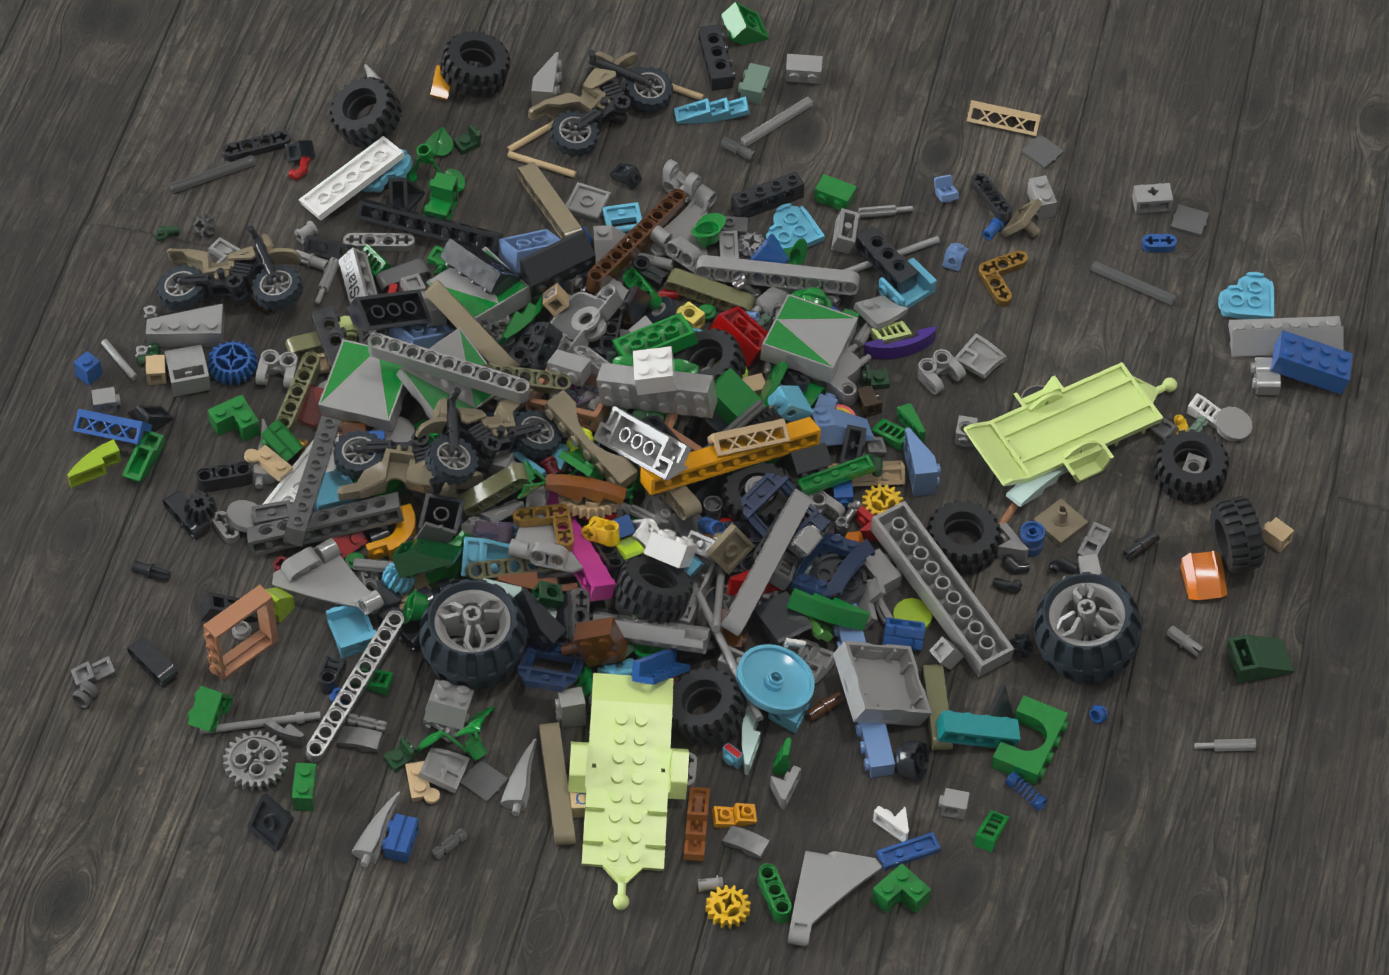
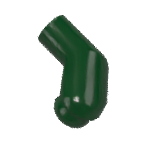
M179 225L161 226L154 234L155 240L162 242L170 235L179 234Z
M157 343L149 344L150 350L148 353L137 357L139 366L146 364V356L160 354L161 351Z
M868 453L875 466V472H872V475L880 477L883 470V461L880 457Z

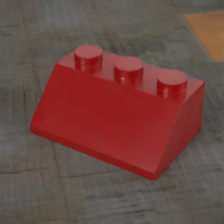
M739 306L720 313L709 330L717 328L720 331L725 330L732 334L741 348L746 365L749 367L758 363L761 360L762 344L768 332Z

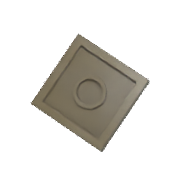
M1037 198L1018 208L1000 233L1007 237L1024 228L1031 237L1036 236L1041 229L1031 219L1043 203Z
M1062 498L1033 520L1044 526L1045 534L1059 547L1088 526V521Z
M731 523L723 533L718 532L713 536L712 539L716 541L706 553L726 573L730 574L755 545Z

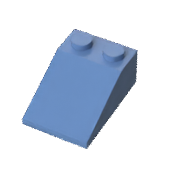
M548 229L499 239V259L513 271L520 273V259L561 239Z
M422 324L389 329L388 335L389 337L429 349L455 330L447 324L430 327Z
M820 406L812 409L814 413L811 415V419L821 429L820 444L826 443V446L844 444L847 425L867 428L866 441L874 440L867 419L831 407Z
M906 428L903 451L913 497L936 494V488L940 485L938 476L941 475L940 464H936L935 456L910 428Z

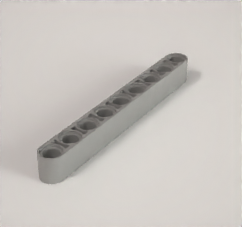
M709 255L700 256L695 268V275L713 281L732 283L735 277L747 274L751 281L750 285L807 290L815 287L821 289L824 293L842 295L856 294L860 283V276L854 271Z
M374 333L368 337V351L372 357L518 403H524L529 399L530 385L523 378L383 334Z
M795 488L721 623L723 628L736 636L741 633L812 501L811 497Z
M391 611L387 614L306 747L305 754L309 762H320L399 635L404 622V616L401 612ZM396 620L399 622V624L393 625L390 623V621ZM387 636L389 640L383 641L380 637ZM377 652L379 656L374 657L370 653ZM365 667L368 668L370 671L368 673H364L360 669ZM355 683L358 684L360 688L353 689L350 685ZM348 700L350 704L343 705L340 701ZM338 716L340 720L332 721L330 717ZM327 732L330 734V736L324 738L320 735V733ZM316 748L320 753L313 754L310 750Z

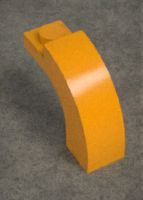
M411 503L402 506L404 521L395 523L396 529L389 537L365 544L368 559L378 560L381 557L388 556L389 560L393 561L392 556L400 544L405 542L406 539L416 536L415 514Z

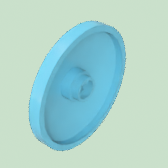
M770 644L755 646L745 652L737 666L736 679L741 692L752 704L764 711L774 714L795 713L803 709L813 695L815 682L811 669L799 655L787 648Z

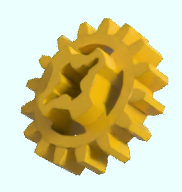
M878 484V488L871 486L870 491H865V495L862 496V505L876 516L903 502V497H900V491L895 492V487L889 489L888 484L885 487Z
M725 885L723 890L717 887L716 893L711 891L710 898L706 899L708 919L713 918L714 925L718 922L721 923V928L728 925L729 929H731L732 924L739 927L740 921L746 922V916L750 915L751 903L748 901V895H743V889L736 891V886L734 885L731 889H728V886Z

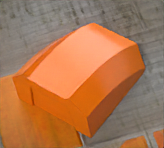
M1214 550L1212 552L1190 553L1182 558L1180 568L1188 599L1204 600L1222 598L1227 595L1224 569L1219 553Z

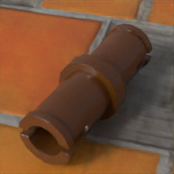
M837 690L829 697L820 699L818 704L805 711L806 716L814 713L808 719L813 722L824 713H830L832 708L845 701L844 696L837 698L842 693Z

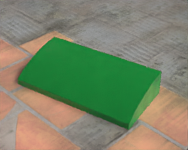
M681 312L612 340L619 356H633V351L671 347L674 354L698 344L695 331Z

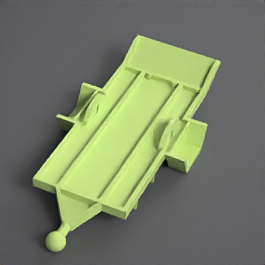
M1122 362L1065 388L1056 376H1052L1045 387L1034 394L1021 399L1017 392L1014 393L1022 407L987 422L970 424L964 427L963 430L1003 486L1030 482L1063 466H1066L1074 480L1079 483L1104 471L1114 457L1107 446L1112 444L1117 446L1120 440L1140 431L1144 434L1147 428L1162 422L1163 416L1154 406V402L1158 394L1164 391L1174 392L1177 388V382L1174 378H1166L1162 385L1154 387L1132 376Z
M593 673L589 743L571 741L568 792L586 793L582 866L602 867L618 884V894L613 899V905L618 910H624L629 906L626 885L642 870L664 871L668 799L686 800L689 750L670 748L673 678L651 685L634 682L631 675Z

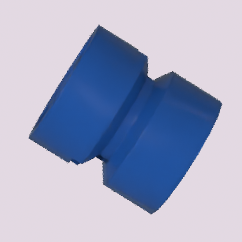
M1028 521L1020 529L1019 538L1029 549V557L1039 555L1044 544L1045 528L1036 521Z

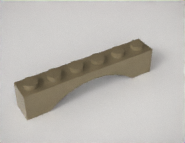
M564 390L546 402L545 414L548 419L553 420L557 424L559 431L569 437L571 444L581 450L583 457L587 461H591L595 466V470L607 479V482L625 488L637 479L638 470L626 457L603 450L587 437L578 421L576 403Z

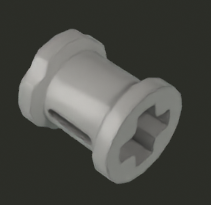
M308 221L301 229L294 230L297 240L302 244L306 243L307 235L317 236L319 234L317 227L312 221Z

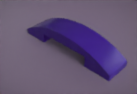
M936 327L918 330L917 337L884 344L883 339L865 342L864 356L869 354L873 359H896L915 354L927 348L935 341Z

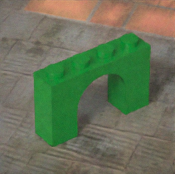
M1023 696L1016 710L1015 719H1018V723L1037 730L1043 736L1045 743L1038 749L1025 751L1000 742L993 756L991 768L1009 775L1012 772H1016L1020 775L1021 780L1024 779L1028 783L1037 785L1038 780H1043L1045 776L1046 764L1052 762L1054 748L1058 749L1061 743V733H1066L1068 729V713Z

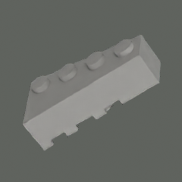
M223 304L147 319L146 338L148 346L151 343H157L159 348L190 347L195 345L218 347L219 343L223 345L225 321Z

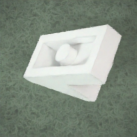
M878 806L874 810L873 822L900 841H907L909 828L906 807L894 816L888 809Z

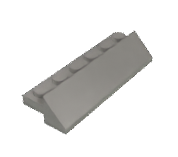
M1340 316L1229 320L1228 323L1232 359L1273 357L1274 344L1282 330L1343 350V326H1341Z
M615 406L607 423L600 422L593 438L665 480L671 479L688 468L684 464L692 447Z
M605 612L593 614V620L613 617L627 643L632 642L634 644L661 648L671 647L681 651L706 654L712 634L711 628L674 622L668 624L667 622L664 624L650 623L648 620H641L633 616Z

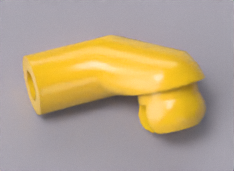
M1176 415L1174 417V424L1178 427L1179 431L1185 430L1186 432L1189 427L1183 415Z

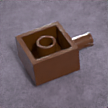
M608 617L576 623L573 642L563 643L561 651L563 656L579 653L587 667L625 661L628 643L615 619Z

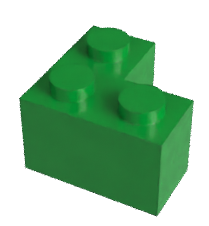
M437 172L434 179H431L429 183V189H431L430 202L425 205L424 214L450 220L459 202L458 177Z
M242 395L208 409L209 422L218 436L236 429L243 442L261 434L259 420Z
M200 686V689H197L194 695V706L190 709L187 716L188 724L215 733L221 715H228L234 696Z
M901 863L873 888L872 901L886 914L900 901L916 914L930 902L932 889Z

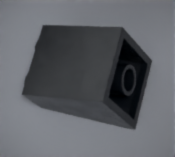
M426 493L418 532L425 522L455 530L456 534L452 538L453 540L462 531L461 524L464 519L465 500Z
M787 591L781 594L776 592L769 596L770 599L765 602L763 600L758 601L750 615L765 644L780 646L786 638L801 640L813 628L811 622L804 614L787 608L791 597Z

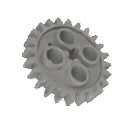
M260 730L257 735H254L253 731L250 732V736L243 733V739L235 737L236 743L230 742V748L225 749L226 755H223L225 774L229 776L230 782L235 781L236 787L242 784L243 790L250 786L251 791L255 787H258V790L261 791L264 785L269 789V783L277 785L276 778L282 780V773H287L286 767L289 766L287 748L283 746L282 740L277 741L276 735L270 738L269 732L264 736Z

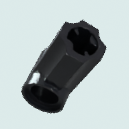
M640 255L634 259L633 268L647 281L659 288L664 286L669 276L668 273L652 265L646 256Z

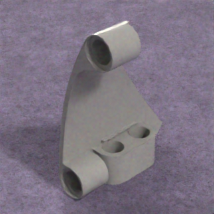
M704 184L697 188L689 205L665 228L657 225L650 234V239L663 247L669 257L694 273L698 258L702 255H707V248H702V245L697 242L696 237L692 235L691 230L701 217L707 215V211L718 198L716 197L717 193Z
M544 485L534 490L533 493L527 496L525 508L547 505L550 491L544 488ZM540 513L536 516L539 518H544L546 515ZM553 524L519 527L516 538L510 542L509 556L530 560L536 566L572 573L583 569V566L571 551L568 552L567 548L556 544Z
M332 538L317 545L315 548L307 547L285 560L281 565V569L273 573L272 586L315 599L356 607L365 615L384 606L380 594L376 590L370 592L340 556L338 545Z
M806 851L792 914L788 944L806 947L809 944L812 925L843 897L882 869L876 858L837 851L830 852L829 854Z

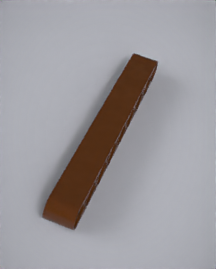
M677 188L671 190L589 270L586 281V289L589 292L599 293L652 241L650 234L657 225L665 228L682 212L686 199L685 191Z

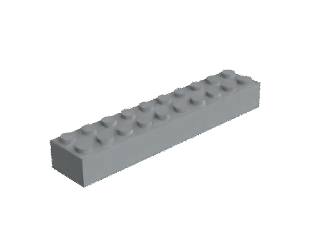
M903 501L872 517L870 530L954 645L964 655L965 660L976 675L981 677L1009 662L1014 652L1013 646L908 504Z

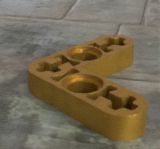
M1014 251L979 265L978 276L995 303L1000 307L1010 305L1012 293L1001 276L1020 270L1027 265L1028 256L1024 251ZM1005 263L1008 266L1006 268H1001L998 266V264ZM997 282L1000 285L998 287H993L990 285V283Z
M553 504L526 507L514 511L513 522L517 527L553 524L556 544L564 546L568 552L573 550L574 534L570 511L567 505ZM543 513L546 516L544 518H539L536 515ZM563 525L567 526L568 529L560 530L558 527ZM567 537V543H564L563 538Z

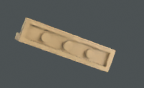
M971 100L967 117L968 122L1037 136L1039 123L1042 119V115ZM973 109H981L984 117L979 120L972 119ZM994 112L998 113L1002 119L996 124L992 123L988 118ZM1013 116L1016 117L1019 124L1015 127H1009L1005 120ZM1028 120L1036 121L1034 132L1027 131L1023 123Z
M785 419L717 432L707 437L709 444H714L717 457L790 441ZM781 429L783 438L777 439L771 434L773 431ZM764 434L767 437L763 443H759L753 439L755 435ZM745 437L749 441L746 446L742 447L736 443L738 438ZM727 441L731 444L728 450L721 451L719 442Z
M902 460L883 461V470L880 477H874L872 473L852 479V486L905 484V465ZM832 463L827 469L842 463Z

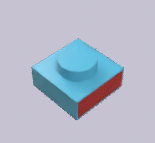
M727 743L723 747V759L728 765L739 769L743 765V753L730 743Z

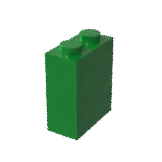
M731 368L715 381L718 401L714 411L728 425L735 421L757 400L762 401Z

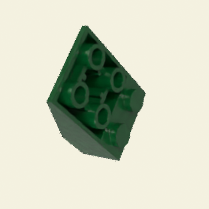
M417 538L401 543L393 554L392 559L400 578L406 576L407 578H413L421 572L427 574L435 571L436 568L443 567V569L453 566L463 551V547Z
M1255 635L1228 638L1226 654L1237 684L1294 673L1282 639Z

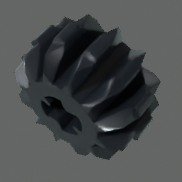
M199 491L198 495L195 496L191 493V498H186L183 507L186 518L191 520L193 524L199 522L202 525L203 521L209 523L210 518H215L217 504H215L213 497H209L208 493L202 495Z

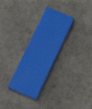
M931 832L877 850L876 855L884 871L899 866L901 863L906 864L941 852V847L934 833Z

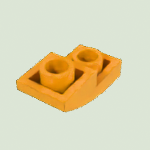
M437 65L430 97L447 101L450 85L448 86L445 79H443L440 66Z
M735 803L733 807L713 806L711 810L714 828L742 827L757 823L755 804Z

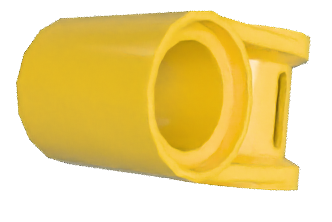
M593 516L589 520V524L581 529L582 536L588 541L600 543L608 547L616 546L620 542L619 524L615 521Z

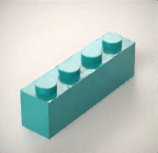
M947 710L942 711L936 720L938 742L998 748L1000 742L1016 747L1020 741L1018 719Z

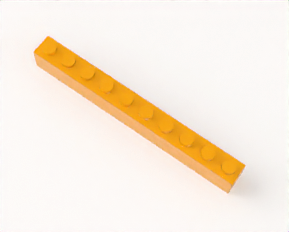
M810 417L786 424L789 442L719 457L716 455L714 445L690 452L684 464L688 468L669 480H665L646 468L641 467L640 482L650 495L661 493L784 456L793 451L820 444L821 429ZM781 429L773 431L771 434L777 439L783 438ZM757 434L753 439L763 443L767 436ZM745 437L738 438L736 443L744 447L749 440ZM727 441L720 443L721 451L728 450L731 444Z

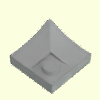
M884 295L860 301L854 305V310L875 330L897 321L908 311L907 307L895 304Z
M975 334L955 356V359L965 369L985 379L996 367L1007 360V356L988 340Z
M430 748L418 777L455 793L470 758L448 750Z

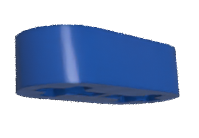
M1147 234L1143 237L1142 249L1150 253L1172 252L1176 249L1177 239L1172 234Z

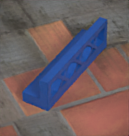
M78 409L73 431L140 445L143 431L151 432L152 425L142 421ZM82 418L87 419L90 424L85 429L80 428ZM100 422L104 423L106 428L98 432L96 425ZM117 425L120 426L122 431L115 436L111 429ZM132 429L137 430L135 440L130 439L127 433Z
M670 647L633 661L632 681L654 685L690 671V664L676 662L677 648Z

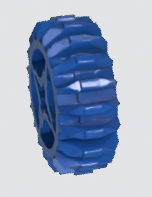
M234 339L232 343L225 341L223 345L219 343L218 348L213 347L212 352H209V358H207V368L212 379H215L217 383L222 382L224 386L227 383L231 387L234 383H237L238 386L240 382L246 383L247 379H252L253 374H256V368H258L257 354L254 352L253 347H249L248 343L243 344L242 341L236 343Z

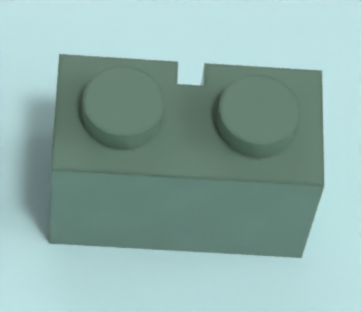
M750 63L748 70H744L743 82L739 83L738 92L740 93V98L746 96L748 102L761 105L770 81L771 67Z

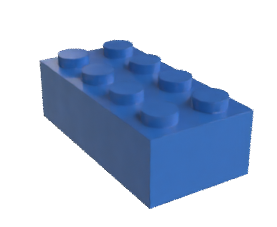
M1282 330L1274 344L1271 371L1342 394L1350 381L1353 354Z

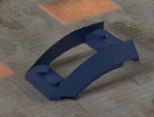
M767 472L741 498L745 517L762 536L765 535L769 528L755 513L779 490L789 499L795 487L786 476H776V474ZM810 503L804 514L807 519L796 529L792 539L799 530L806 526L813 525L821 533H825L831 521L820 514L819 510ZM786 548L785 551L795 556L790 550Z
M833 528L823 536L808 556L800 560L791 581V589L794 590L796 588L812 596L814 593H817L826 598H831L832 594L841 596L850 578L867 562V557L875 555V550L868 539L859 543L858 541L835 535ZM822 550L846 557L830 583L804 574L807 567Z
M530 638V644L521 665H518V672L524 684L528 687L562 692L578 680L585 661L579 653L563 656L561 651L562 642H555L547 650L543 651ZM537 658L573 664L570 673L534 668Z

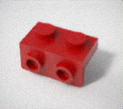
M362 531L332 538L338 545L342 558H345L348 554L368 542Z

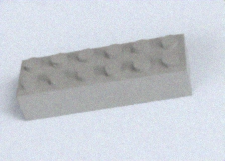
M602 363L596 379L601 404L609 407L615 406L627 409L712 418L718 401L713 375L675 371L676 391L637 395L634 366Z

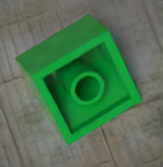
M735 1L721 14L724 20L723 24L729 32V38L734 43L748 45L769 39L759 13Z

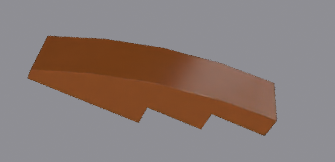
M547 474L545 478L547 483L544 484V488L578 502L581 501L582 497L601 503L603 498L622 505L625 499L626 488L606 481L565 474Z
M537 572L501 575L494 579L498 582L520 586L522 589L526 588L531 593L540 580L558 584L557 577L538 579ZM577 583L561 584L563 594H566L567 590L578 588Z
M690 787L683 860L704 861L710 788Z

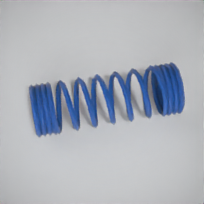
M702 517L698 522V528L702 532L715 535L719 531L723 533L726 530L724 523L709 517Z
M1012 772L1007 777L1005 784L1011 787L1012 790H1015L1016 793H1019L1020 797L1024 796V800H1028L1029 804L1032 803L1033 808L1040 811L1046 805L1048 798L1038 793L1033 801L1029 802V799L1036 793L1037 789H1034L1029 797L1025 799V795L1031 791L1033 786H1030L1025 794L1021 795V792L1028 786V782L1017 792V788L1023 784L1024 779L1013 789L1012 787L1020 779V775Z

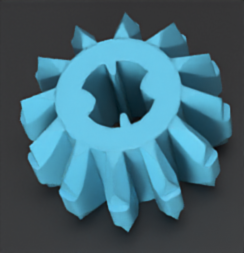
M390 563L384 570L381 579L384 582L383 584L388 586L389 589L394 590L395 593L404 594L409 593L413 588L416 577L407 578L406 576L400 578L395 564Z

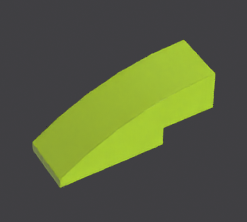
M114 439L92 450L70 470L67 475L71 488L106 475L107 467L122 462L120 450Z
M632 537L621 539L619 544L616 545V548L624 558V562L633 556L638 557L642 555L645 551L642 545Z

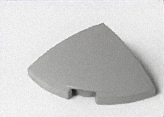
M801 638V640L806 641V645L800 657L811 669L816 684L834 665V652L821 648L815 642Z

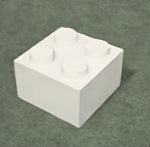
M671 347L633 351L634 380L637 395L676 391L675 366Z
M665 528V530L659 529V531L651 532L644 554L677 568L690 567L698 545L693 543V539L686 536L678 537L675 535L676 532Z

